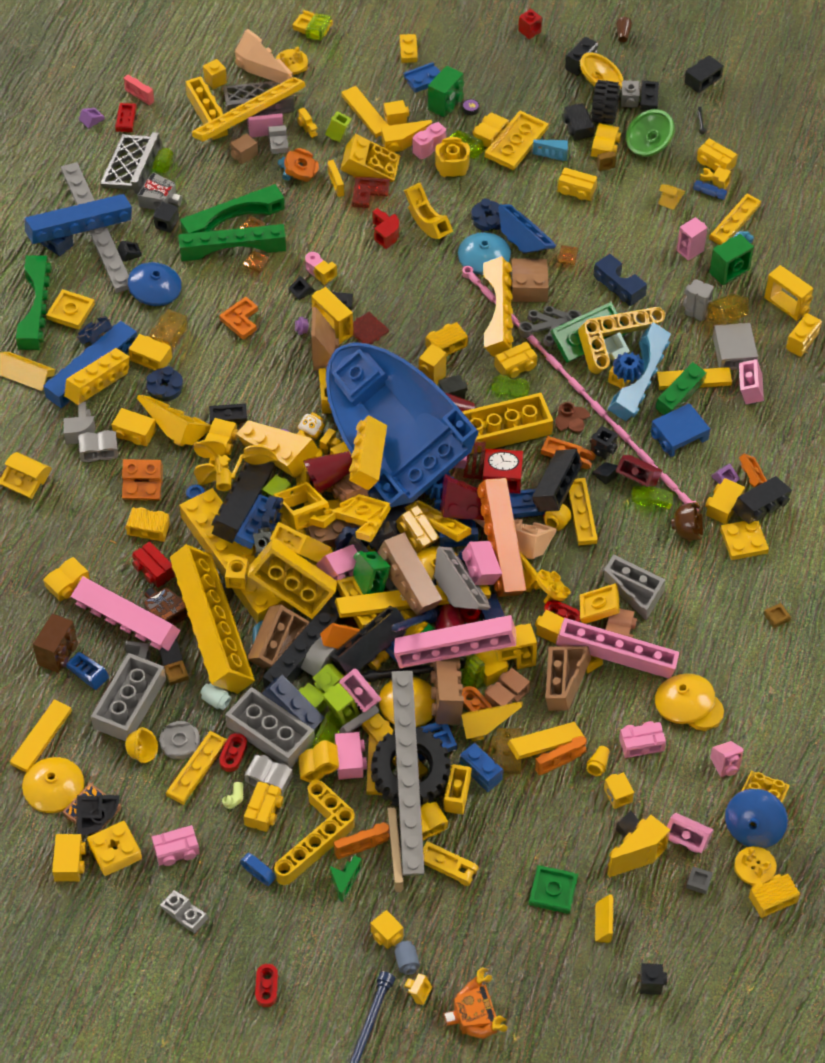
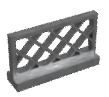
M270 81L223 86L227 112L255 98V94L266 92L263 88H269L268 90L281 83ZM291 94L252 116L295 112L294 95Z
M152 132L151 137L122 135L100 183L101 186L134 189L135 194H138L148 180L163 146L159 133ZM126 141L133 142L127 146L124 145ZM144 142H148L147 145H145V146H143V147H140V146H139L140 144H142V143H144ZM134 147L138 148L137 150L131 153L128 151ZM124 152L127 153L126 156L119 158V155L123 154ZM140 153L143 154L142 157L135 160V156L139 155ZM132 159V162L124 165L123 162ZM121 164L122 167L115 171L113 170L114 167ZM136 165L137 168L131 172L128 170ZM124 171L127 172V174H125V175H123V176H121V177L118 176V174H120V173H122V172H124ZM114 176L117 178L116 180H114V181H112V182H109V181H108L109 179H111V178L114 177ZM131 177L130 183H123V181Z

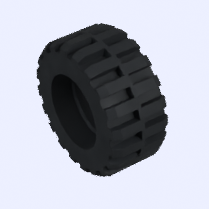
M417 727V753L421 754L430 766L429 775L424 781L419 783L421 807L422 804L432 803L434 798H438L441 795L449 777L450 759L448 758L447 748H443V742L440 738L435 739L434 733L431 731L425 733L423 728ZM394 729L392 734L387 733L376 746L371 762L372 782L375 783L377 792L382 793V798L386 801L388 799L391 800L392 805L398 807V781L391 771V763L396 756Z

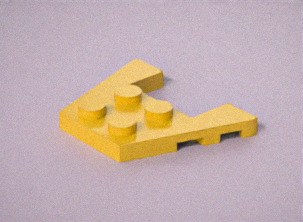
M358 494L339 503V507L336 509L328 508L324 510V514L319 517L316 515L311 516L310 523L321 528H326L336 519L343 520L346 523L357 524L361 527L355 531L356 538L371 542L391 510L390 503Z

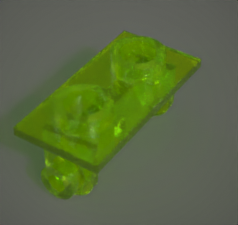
M506 375L493 376L496 384H492L491 390L495 391V393L508 395V390L512 389L511 396H528L529 390L526 388L530 389V382H527L526 379L516 378L514 380L509 379Z

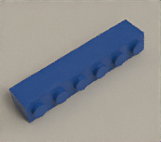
M121 194L25 217V232L32 244L130 221L132 219V206L125 195Z
M122 321L114 325L106 334L100 336L98 341L87 347L81 355L74 358L68 366L61 369L55 377L46 382L44 385L46 398L58 407L63 408L71 401L64 396L66 379L115 348L126 354L137 338V331Z

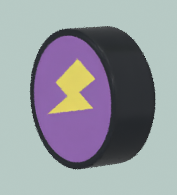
M474 99L465 100L462 110L467 115H475L479 112V103Z

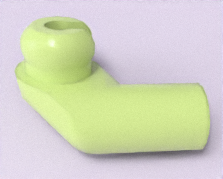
M235 782L233 784V794L231 796L227 795V797L224 796L222 799V804L227 809H233L243 801L242 782Z

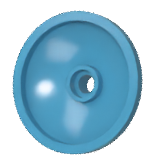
M492 233L470 235L461 242L458 249V258L462 266H471L473 273L483 275V263L501 256L507 262L511 258V250L508 243L500 236Z

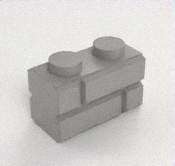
M697 279L693 280L691 285H687L684 293L687 296L683 302L685 315L695 317V319L700 321L705 320L710 312L714 289L712 285L703 284L702 281Z

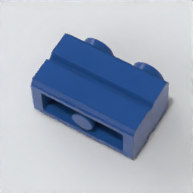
M473 743L461 753L460 765L472 768L471 777L487 792L503 780V769L498 764H495V761L476 743Z

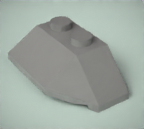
M439 546L436 554L434 577L438 582L439 588L447 595L449 603L454 607L489 610L491 607L487 597L479 585L474 584L464 563L454 554L455 552L452 548Z

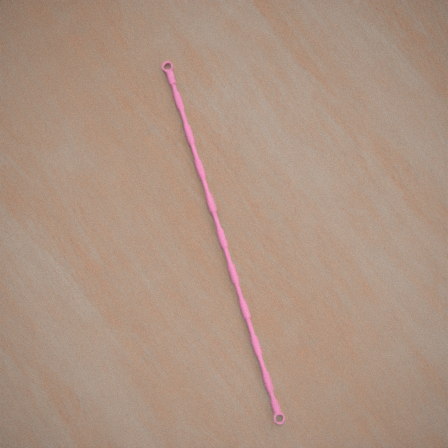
M471 266L463 267V277L469 278L492 303L496 304V296L481 283V280L473 273V268ZM511 314L513 325L519 328V320ZM533 335L526 338L535 348L541 351L546 360L557 371L563 374L568 383L580 395L584 396L591 404V407L602 418L606 419L614 428V431L625 442H628L644 462L657 467L646 452L631 440V437L623 428L608 416V413L600 404L585 392V389L577 380L562 368L563 366L540 345L541 343ZM661 473L660 479L672 492L678 495V498L684 504L696 502L692 501L684 492L682 493L667 474Z

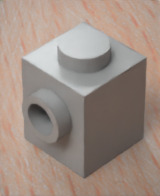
M622 81L621 107L638 108L639 81Z

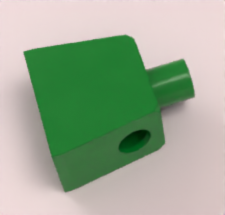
M375 551L356 552L354 554L356 564L353 576L362 594L383 592L391 566Z

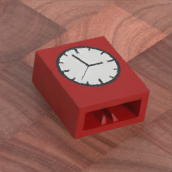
M486 448L483 481L506 478L509 493L520 494L523 451Z

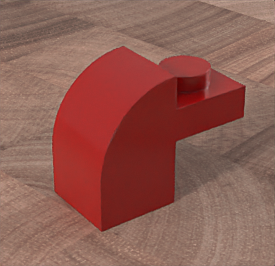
M376 208L372 211V223L376 225L374 228V240L387 249L396 243L399 238V219L396 214L389 217L387 213Z

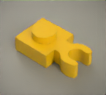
M305 108L299 109V117H297L299 126L303 127L311 138L318 136L315 131L318 128L313 124Z

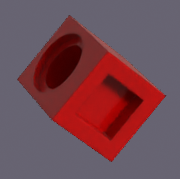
M530 9L519 16L518 31L525 37L531 39L541 33L542 17L535 11Z

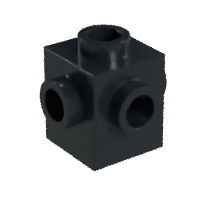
M601 426L590 439V451L596 456L607 459L618 448L616 444L618 434Z
M389 521L382 523L373 540L368 542L370 548H375L376 552H378L384 540L395 536Z

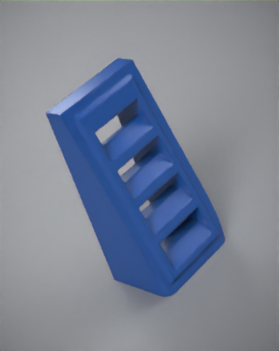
M80 652L66 663V668L95 690L109 678L104 667Z

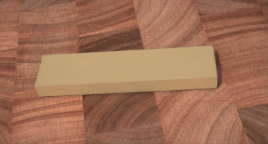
M395 807L388 808V825L390 829L395 892H402L403 873L397 813Z

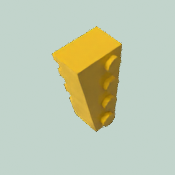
M249 420L236 433L244 447L262 445L271 449L277 456V461L271 462L294 478L305 468L303 461L313 458L319 452L312 438Z

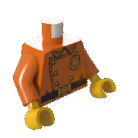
M480 968L477 971V977L473 978L456 995L454 1011L444 1013L447 1026L459 1023L462 1034H468L480 1039H485L497 1033L498 1030L501 1032L507 1031V1026L501 1025L506 1019L502 1016H496L486 984L483 985L482 983L491 982L492 980L491 975H487L484 978V974L488 972L486 968Z

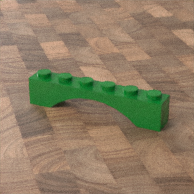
M276 184L267 186L180 219L181 231L183 234L212 231L222 222L236 216L246 214L271 215L285 210L284 196Z
M284 224L178 234L181 262L199 260L214 251L231 247H250L268 253L286 251Z
M26 255L24 266L26 281L35 291V299L30 312L17 324L16 342L18 350H40V344L44 342V332H42V329H45L46 325L44 315L47 314V304H45V301L49 299L47 287H50V276L48 274L52 272V265L48 263L47 255Z

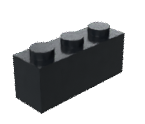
M775 476L740 495L736 500L733 511L748 524L759 521L764 515L773 513L780 506L784 507L790 501L789 496L792 489Z

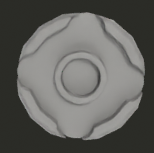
M176 721L167 725L164 731L162 730L159 743L162 752L166 756L182 760L194 754L200 745V735L197 728L190 725V723Z

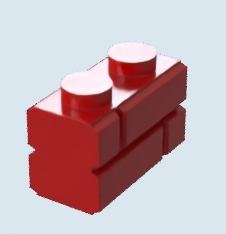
M151 542L146 543L142 548L133 552L132 565L136 571L144 573V577L149 584L153 583L159 588L166 581L175 577L172 563Z

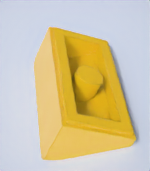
M611 894L599 900L595 905L596 942L610 943L612 941L613 896Z

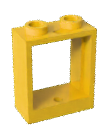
M779 265L768 275L764 298L798 321L806 313L810 312L809 307L813 299L812 293L814 288ZM782 288H784L789 293L797 297L798 300L796 301L795 299L787 295L785 292L782 291Z
M326 287L311 295L312 307H316L333 327L335 337L339 338V345L353 336V312Z
M308 482L274 494L276 497L283 498L280 513H283V518L297 531L312 526L310 517L313 515L319 517L324 514V510L329 508L328 502ZM307 501L310 503V505L294 511L290 508Z
M280 522L277 523L270 540L275 538L292 551L315 562H319L331 549L330 546Z

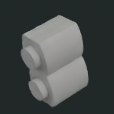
M115 431L86 432L78 435L82 462L118 458Z
M255 755L245 773L246 783L256 787L257 782L280 787L282 796L292 779V769H290L289 765L273 762L266 755Z

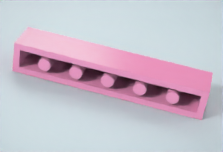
M85 577L81 578L71 595L77 601L75 603L77 606L84 610L87 607L90 608V612L99 618L101 615L105 616V621L114 626L116 623L120 624V629L128 634L133 631L136 633V638L143 642L146 639L151 641L150 645L158 650L164 648L169 651L181 631L173 624Z
M509 615L395 638L394 655L399 668L512 647L516 646V628L512 616Z
M564 618L556 645L561 647L589 646L591 656L668 679L672 677L676 669L679 656L678 651Z

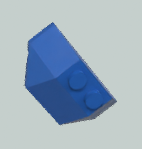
M511 204L499 205L501 231L507 236V240L518 246L521 252H539L556 247L553 240Z

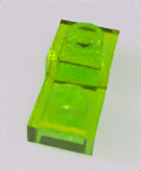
M633 487L632 502L647 508L654 503L659 507L670 509L673 505V492L655 487Z

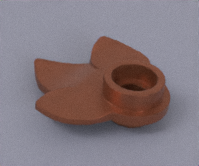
M564 402L558 408L555 424L560 431L569 428L573 432L580 433L584 430L583 420L591 415L583 407H575L571 402Z

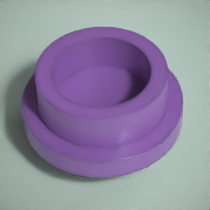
M299 317L295 321V331H298L299 335L308 332V319Z

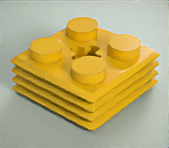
M121 821L87 837L88 845L104 876L142 859L141 851L125 821Z

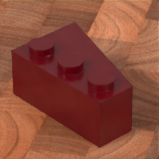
M444 474L440 504L442 516L445 518L484 520V516L481 514L482 503L481 498L478 496V487H473L464 481L456 480Z

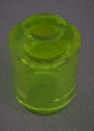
M169 148L159 150L153 161V168L159 173L168 172L174 159L173 152Z

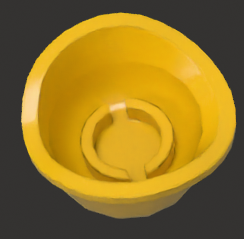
M140 727L126 738L125 747L127 753L131 758L138 760L140 763L150 762L157 755V739L150 730Z

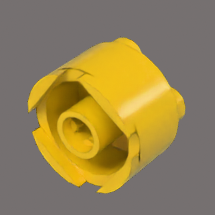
M458 137L444 138L439 145H436L435 166L439 174L443 177L464 176L470 165V147L466 142L465 144Z

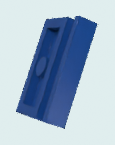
M432 62L405 72L404 79L407 80L409 86L416 93L427 89L431 81L440 73V70Z
M536 489L520 490V494L509 493L513 518L544 515L545 512H538L536 505L533 503L532 497Z

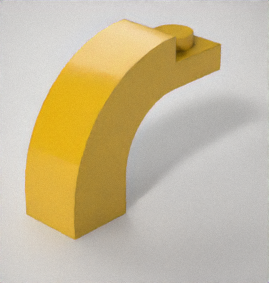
M417 183L404 190L409 202L407 207L413 219L428 236L440 239L453 232L447 215L438 214L430 205L421 183Z

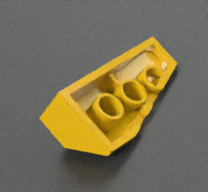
M137 396L139 402L151 417L155 419V422L167 437L174 440L173 443L176 445H193L210 430L211 425L199 418L184 415L185 412L169 408L168 404L151 396Z

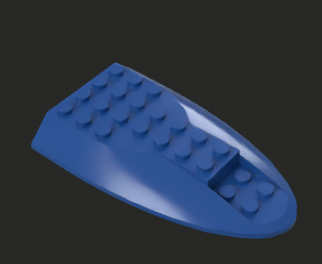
M349 343L340 346L333 352L326 369L328 402L336 425L351 454L355 448L356 426L360 420L363 421L369 415L387 425L379 481L374 487L384 500L390 503V507L414 502L443 477L444 474L471 453L478 430L456 404L419 369L386 349L365 343Z

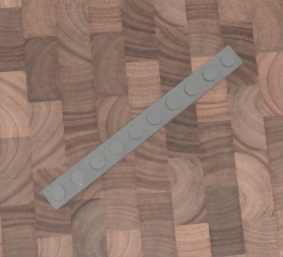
M75 162L61 166L62 174L76 205L95 201L78 163ZM107 227L89 230L88 232L115 292L128 290L129 275Z
M392 671L403 876L424 875L413 671Z

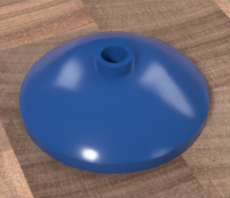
M148 262L140 264L131 271L128 278L130 293L138 301L147 305H167L173 302L181 292L182 284L179 275L171 267L162 263Z
M746 789L737 793L728 803L725 821L731 835L741 844L748 847L767 848L780 841L785 834L788 816L782 802L770 792L762 789ZM750 822L756 823L757 826H752Z

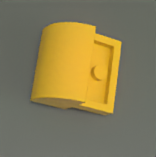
M15 452L5 462L7 467L0 478V485L33 499L40 484L44 485L52 468L19 452Z

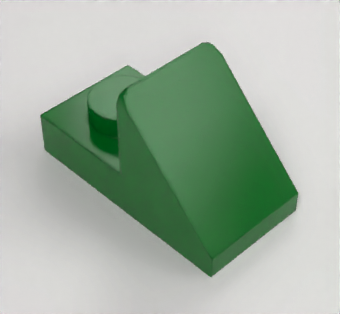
M354 855L351 862L347 861L343 871L330 866V877L339 901L344 902L360 873L362 858Z

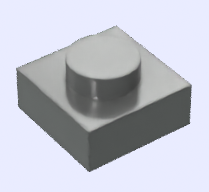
M692 867L686 888L707 894L713 873Z

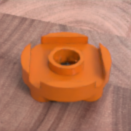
M297 148L295 151H289L285 157V172L296 179L309 182L318 171V161L316 160L315 162L312 158L314 155L309 151Z

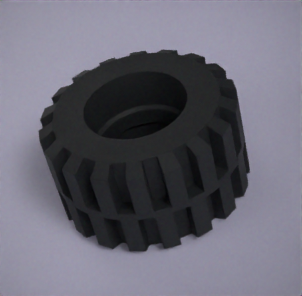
M598 80L596 82L591 112L592 122L614 124L620 92L619 82Z

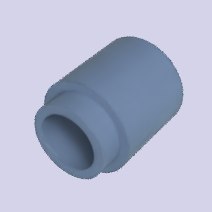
M411 941L398 943L395 946L396 950L394 953L399 971L405 975L416 973L420 963L415 946L412 945Z

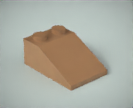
M511 259L512 302H548L547 259Z
M312 307L311 340L313 371L327 368L333 352L339 348V338L335 337V330L316 307Z

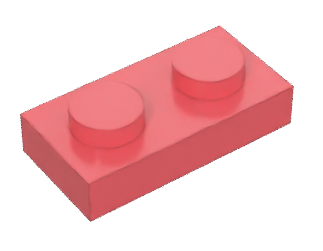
M130 75L124 77V86L127 92L148 105L154 102L153 89L144 85Z

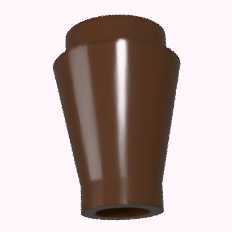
M620 17L616 22L619 42L628 41L633 25L628 17Z

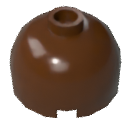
M698 502L681 505L676 510L674 518L671 519L672 529H676L678 536L684 540H702L699 534L703 535L702 514L697 512V509L700 508Z

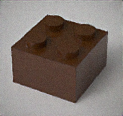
M53 613L51 614L33 643L39 666L57 673L60 672L62 667L66 666L71 652H74L78 646L73 621Z

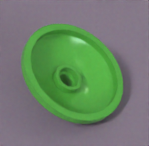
M652 109L641 113L628 127L626 133L628 147L639 156H652L661 152L673 138L675 131L674 121L667 112L659 109Z

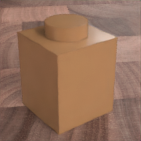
M246 133L231 142V156L241 164H244L258 155L257 142Z

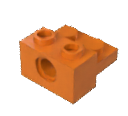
M123 459L122 499L161 500V484L163 482V464L161 460Z

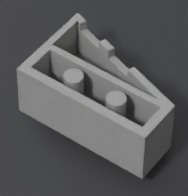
M616 555L612 556L604 569V581L609 585L616 583L619 588V595L647 621L665 591V579Z

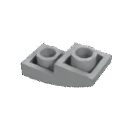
M175 890L160 905L172 918L194 934L208 919L205 912L193 906L188 898Z

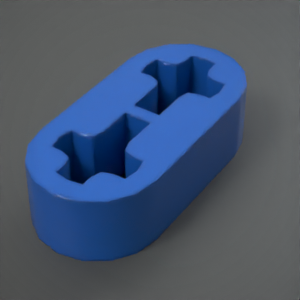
M247 853L240 860L244 869L264 885L269 886L276 879L274 872L251 853Z

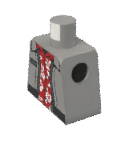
M152 172L138 193L139 207L156 210L162 202L179 206L182 202V196L176 193V184Z

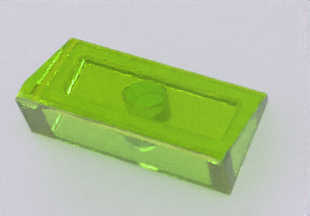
M331 711L327 712L312 743L313 747L324 740L335 743V734L340 733L339 730L342 724Z

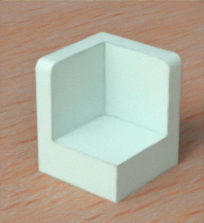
M620 332L604 340L610 361L617 359L618 354L623 355L624 352H630Z

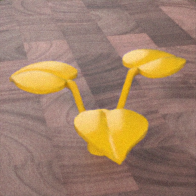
M208 439L194 443L196 454L203 458L214 456L216 460V466L206 463L195 467L194 475L198 485L202 486L216 481V488L220 491L231 489L232 479H235L242 459L253 465L277 461V456L271 449L262 445H251L244 448V454L240 455L231 473L228 468L220 467L218 455L226 451V446L223 442Z

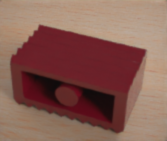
M623 455L616 472L646 487H654L658 483L662 470L632 455Z

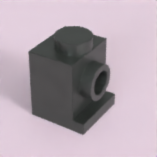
M269 527L260 528L258 533L253 534L256 549L255 558L271 541L270 538L274 530H270Z

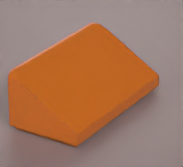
M332 623L320 635L324 646L338 649L361 629Z

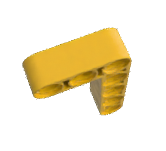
M659 307L592 318L581 325L578 333L590 372L600 374L610 364L603 337L612 336L619 332L623 334L645 330L653 322L659 325L665 319L664 310Z
M315 780L308 785V800L326 820L275 863L276 881L281 885H288L328 852L334 846V841L345 837L355 827V814L352 808L322 781ZM320 792L321 794L315 795L313 793ZM329 805H334L335 807H334V808H328L327 806H329ZM343 818L350 819L348 821H342ZM333 831L335 833L327 834L326 832ZM313 844H318L319 846H318V847H312L311 845H313ZM298 857H303V858H304L303 860H300V861H299V860H296V858H298ZM282 870L289 871L286 874L280 873Z

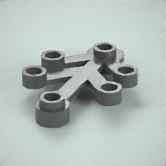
M546 306L543 314L538 313L536 310H530L527 316L529 321L535 322L540 320L544 323L532 325L530 322H521L518 333L522 338H528L534 332L546 329L551 331L553 328L581 316V313L577 310H569L565 313L554 309L552 306ZM550 331L548 335H545L543 341L544 345L548 347L553 346L555 342Z

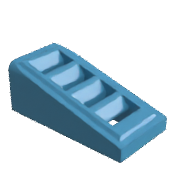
M533 140V154L567 161L568 140Z

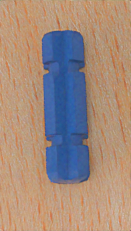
M696 180L693 189L700 192L701 190L702 193L713 197L717 196V198L722 200L727 195V190L718 189L719 187L708 183L703 184L699 180Z

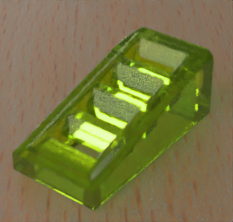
M315 13L307 25L306 38L322 41L331 21V16Z
M457 130L450 136L461 138L462 142L468 143L470 158L472 159L477 158L484 152L483 141L460 130Z
M475 654L467 656L461 674V684L465 687L472 686L479 690L484 686L485 663Z

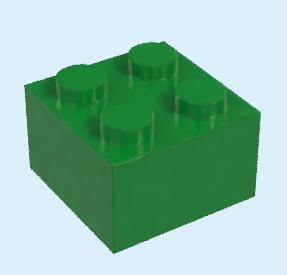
M446 65L428 85V110L445 118L449 112L453 111L456 104L462 101L464 97L462 72Z
M741 234L729 238L728 241L721 245H717L712 251L709 273L722 286L750 270L754 246Z

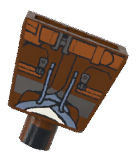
M153 587L146 590L144 595L147 600H145L144 606L148 612L174 626L188 617L184 601L168 588H164L159 592Z

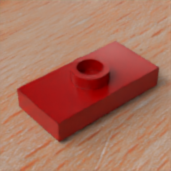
M119 103L115 126L116 132H133L137 109L136 104Z

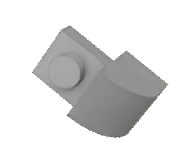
M286 126L268 127L271 153L289 152Z
M86 402L78 405L79 417L64 418L66 444L79 443L78 435L86 432H95L94 416H91V411L87 409Z
M320 637L307 652L301 669L315 676L326 664L331 663L332 658L330 655L337 649L324 646Z

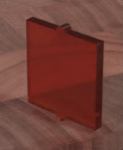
M367 312L360 318L357 317L353 322V335L365 344L371 345L375 341H380L381 337L390 332L370 312Z

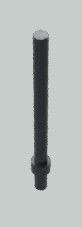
M470 660L460 661V669L471 668ZM430 665L384 671L367 670V673L360 674L366 681L376 682L377 679L392 678V671H413V675L431 673L434 670Z

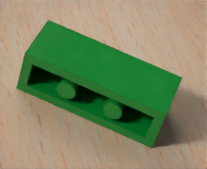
M692 362L658 397L655 408L663 415L680 408L704 383L707 372Z

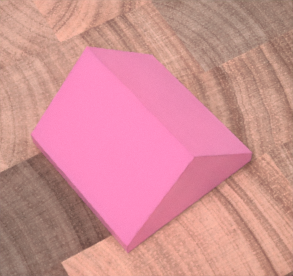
M282 113L247 118L250 137L269 136L268 127L283 125Z

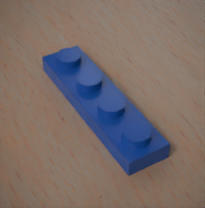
M261 494L258 496L236 534L235 542L252 549L254 545L253 534L258 533V529L261 528L262 516L267 511V509H264L268 500L267 497Z

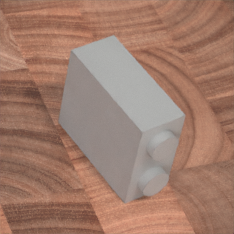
M750 323L714 325L713 341L719 368L729 367L730 370L739 369V363L758 359Z

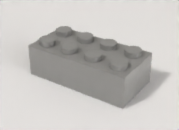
M128 653L91 715L93 729L126 741L127 736L138 729L166 680L164 666Z
M252 687L225 714L226 724L229 729L244 735L249 743L278 763L289 765L290 769L298 761L299 755L315 743L314 729Z

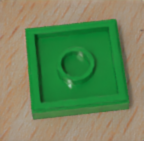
M537 865L529 905L570 914L578 873Z

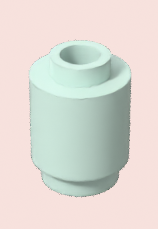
M211 683L205 684L200 692L202 694L201 699L216 709L224 710L231 701V696H229L227 691Z

